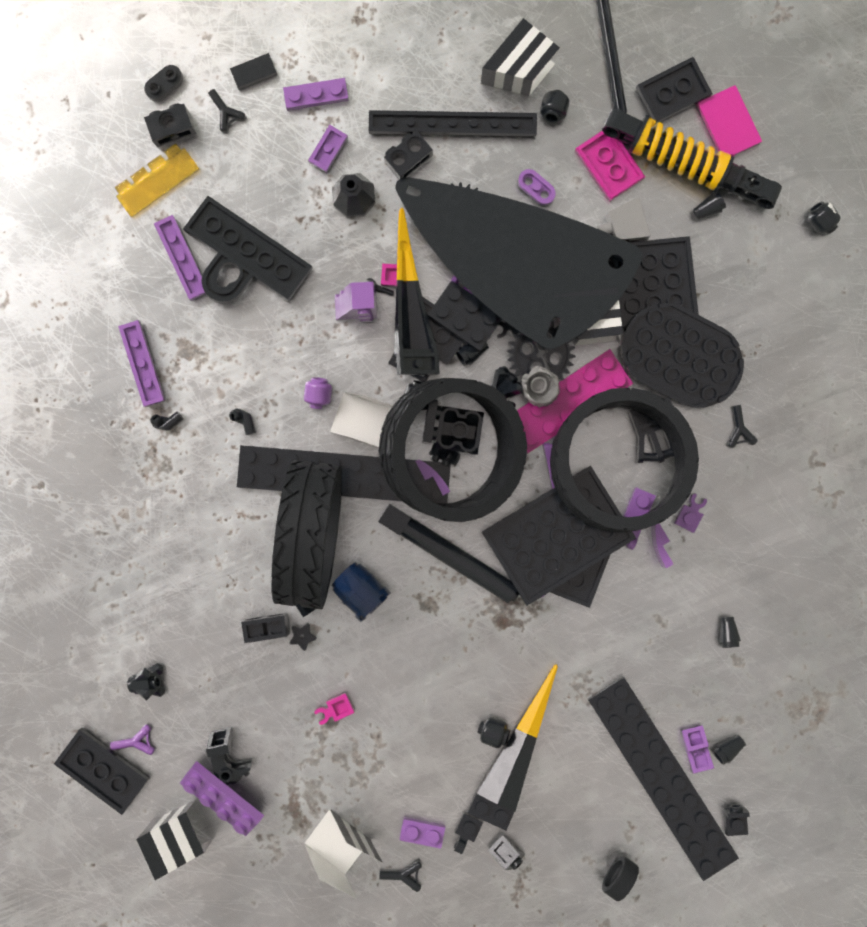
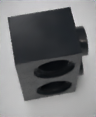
M417 130L412 134H406L401 140L402 143L397 147L392 146L385 153V164L398 180L408 177L433 156V149ZM412 145H419L421 149L413 152L410 150V147ZM396 158L405 160L402 165L394 164Z
M287 613L249 618L241 622L244 643L282 638L290 634Z

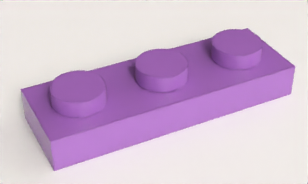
M345 78L283 87L287 111L349 101Z

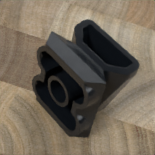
M442 406L435 448L478 455L484 412Z

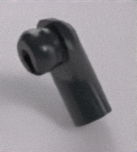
M176 411L169 418L155 414L150 418V422L156 429L169 431L184 418Z

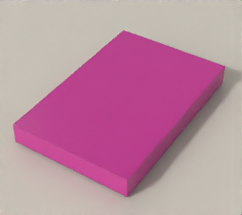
M736 85L696 104L718 152L724 151L730 155H737L762 142Z
M603 131L575 149V152L609 202L645 179V175L630 153H628L622 141L605 135Z

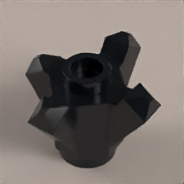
M506 366L495 370L492 387L501 392L506 398L522 393V384L518 382L519 379Z
M157 663L148 669L144 667L137 674L130 676L127 681L129 692L140 695L146 701L152 695L163 696L165 689L164 686H161V679L159 677L163 673V666Z

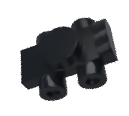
M436 443L433 444L429 452L432 461L438 463L440 459L442 460L441 464L449 467L450 464L457 465L461 456L460 453L435 448Z

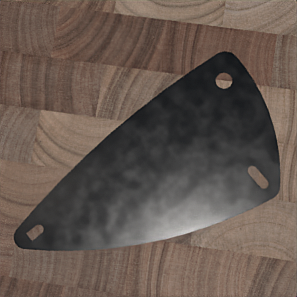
M410 177L400 178L395 185V189L414 224L436 255L455 277L496 315L528 338L548 349H554L569 342L598 322L623 295L642 261V252L636 245L577 220L527 203L470 188ZM408 186L419 189L421 195L413 196L407 194ZM612 255L622 257V267L618 269L610 267L608 263L609 258ZM617 287L618 294L614 295H589L565 297L552 296L557 294L607 289ZM559 317L561 322L555 337L548 338L547 332L552 319Z

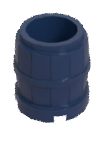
M356 562L341 573L331 585L333 592L342 601L341 603L346 605L360 622L364 621L369 613L372 614L388 598L387 596L391 594L362 564H357Z

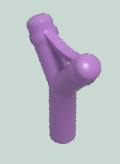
M146 724L131 739L110 742L111 750L134 747L146 754L152 755L155 749L149 741L150 725ZM145 736H146L147 744L141 742V740H142Z

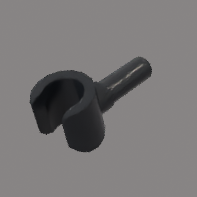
M372 278L366 279L368 282L374 283L376 291L393 296V290L381 287Z

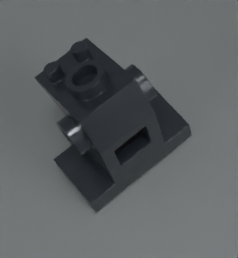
M231 727L210 732L206 747L207 757L211 759L215 776L226 785L237 783L242 778V775L247 777L250 774L249 771L252 764V759L234 761L228 757L227 753L230 752L233 738Z

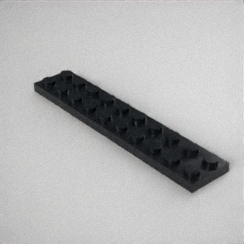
M240 445L237 476L238 488L282 491L289 464L292 460L315 462L316 465L319 463L341 465V496L401 501L400 497H397L388 486L382 472L379 457ZM406 459L409 475L421 494L433 503H448V493L442 495L433 477L425 481L415 462L417 460ZM423 461L439 474L449 488L451 464L449 467H446L441 462Z
M622 676L589 697L588 701L701 879L705 881L738 860L739 857L626 679Z

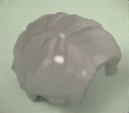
M535 366L529 374L522 376L524 397L534 406L539 408L548 406L557 399L560 393L558 376L550 370L541 366Z

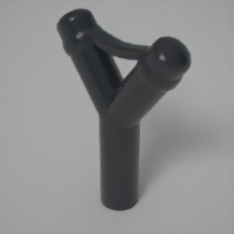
M215 89L208 92V95L220 111L219 127L221 132H226L227 127L232 122L245 119V113L227 107ZM227 115L234 117V119L227 123Z
M741 405L733 406L736 428L727 445L730 448H734L739 443L755 445L758 440L744 426ZM741 434L747 439L738 441Z
M416 861L402 871H380L379 880H401L412 890L419 892L421 885L418 883V872L422 868V864L420 861ZM414 872H416V874H415V879H416V881L413 880L411 877H409V876H410L411 874H413Z

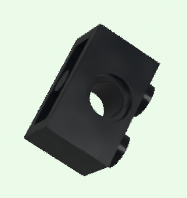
M184 103L173 104L169 106V109L153 111L149 116L144 117L152 142L157 148L197 134L189 111ZM174 120L171 127H165L168 121Z

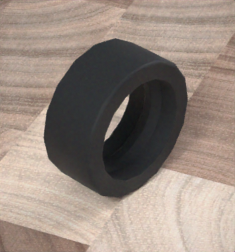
M620 856L616 859L603 880V892L615 901L623 900L637 880L639 874L638 865L625 856Z

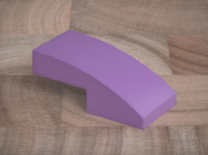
M420 459L415 461L425 481L433 477L442 495L450 492L444 480L432 467Z
M660 523L651 526L652 542L656 556L661 566L668 568L673 565V562L663 545L670 542Z
M703 725L682 730L692 774L714 769Z

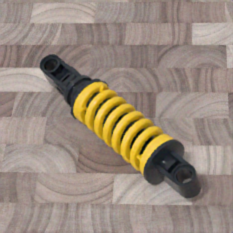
M611 109L602 128L605 135L630 145L628 153H633L640 157L648 149V161H652L656 154L660 156L657 164L662 166L665 160L669 159L668 170L672 171L676 166L679 168L677 173L680 176L687 171L689 172V180H693L696 175L700 177L698 180L700 185H703L705 180H707L705 187H708L714 193L723 188L729 194L734 193L756 203L762 208L772 209L782 190V186L778 182L747 170L743 165L738 166L733 163L735 157L733 154L730 155L724 151H719L715 154V148L709 146L705 149V144L702 141L694 145V138L689 136L684 140L683 132H677L673 137L674 129L672 127L666 128L663 132V123H656L647 114L642 120H639L620 109Z

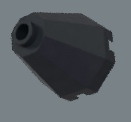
M361 173L344 174L332 187L334 208L347 218H353L354 216L365 217L376 204L374 184Z

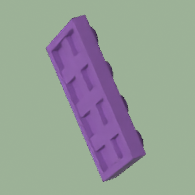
M197 761L180 782L186 792L194 794L202 805L210 807L221 820L231 824L233 829L239 834L247 836L264 816Z

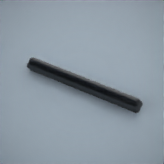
M596 0L614 109H620L627 113L609 0Z

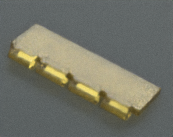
M174 144L164 151L169 159L165 161L160 154L147 163L152 171L148 173L143 166L130 176L134 182L132 185L125 179L115 186L119 193L116 197L130 217L142 211L199 170L185 148L180 150L177 144Z

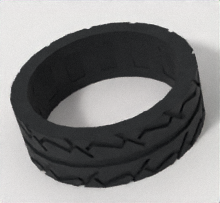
M439 378L425 381L410 388L392 406L386 415L381 429L378 451L382 472L388 486L397 497H400L401 501L412 509L443 521L466 522L476 520L497 510L507 501V498L512 495L518 486L524 471V465L526 464V434L523 432L524 426L518 411L509 400L507 401L506 396L501 392L477 380ZM458 392L473 398L491 417L498 441L497 458L487 481L471 496L454 503H433L421 494L409 475L405 459L406 439L414 419L427 404L440 396Z
M636 388L609 389L591 396L577 406L560 426L553 441L550 456L552 481L560 499L568 510L584 523L599 530L618 533L646 529L662 523L676 513L691 494L697 480L699 466L697 441L689 423L681 412L670 402L665 401L664 398L647 390ZM609 408L633 409L654 420L666 433L675 457V473L672 485L666 496L655 508L646 514L635 517L611 515L599 510L588 502L578 490L569 466V449L579 424L595 412Z
M292 460L289 464L280 498L273 546L271 593L274 604L288 606L299 604L301 607L321 610L325 605L338 535L342 492L341 465L326 463L316 465L315 462Z

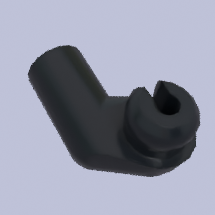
M238 408L230 411L229 418L243 425L245 435L256 433L250 413Z

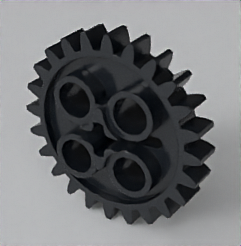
M551 321L547 332L550 338L555 337L559 327L558 325L554 328V321ZM519 332V335L512 334L515 342L509 341L508 344L513 346V348L506 350L507 353L512 354V357L508 358L507 361H513V365L509 369L517 370L514 374L516 377L529 374L531 365L534 362H538L541 367L545 368L543 359L536 356L539 350L535 343L521 332ZM572 340L554 349H548L538 344L540 350H545L543 358L550 371L558 376V379L564 380L562 373L569 374L570 372L566 367L574 365L569 359L576 357L570 354V351L575 349V346H569L568 344ZM524 343H529L532 346V351L529 355H525L522 352ZM553 353H557L560 358L556 365L550 362V356Z

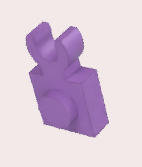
M696 493L690 496L689 506H682L674 521V524L692 533H695L704 515L698 511L707 503V499L703 498L701 503L697 504L695 502Z

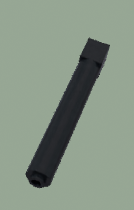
M391 503L378 521L506 603L510 601L515 602L519 596L510 579L421 524Z

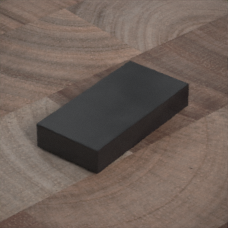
M269 53L230 68L238 90L277 75Z

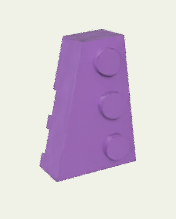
M350 283L339 294H336V320L360 319V322H373L374 318H378L377 294L374 283Z

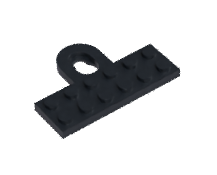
M210 196L205 198L183 228L190 236L217 253L202 275L204 292L212 301L227 304L236 301L253 279H256L289 302L313 269L312 265ZM226 265L236 266L240 270L238 279L229 283L226 287L219 286L217 279L219 278L220 270Z

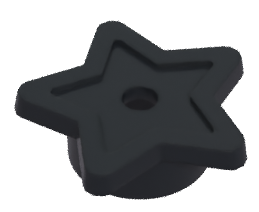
M309 623L302 628L291 627L294 636L289 643L291 645L298 644L303 651H306L309 642L317 639L316 636L311 634Z

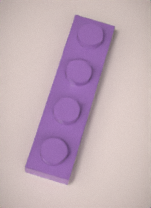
M171 215L153 223L189 300L192 301L205 295L206 293L202 287V274L175 217Z
M136 320L118 326L143 407L166 401L141 322Z

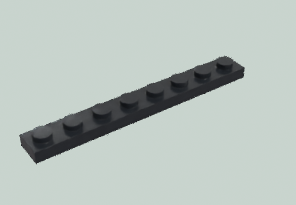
M369 110L368 131L369 134H412L417 130L420 135L536 136L537 113Z

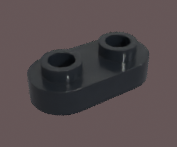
M167 65L145 83L144 91L150 100L159 102L182 84L183 74L177 66ZM169 73H174L172 78H168ZM153 86H158L156 91H152Z

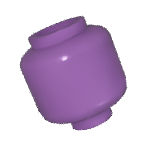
M311 377V380L305 383L304 401L309 403L310 408L322 409V406L330 404L332 385L328 383V379Z

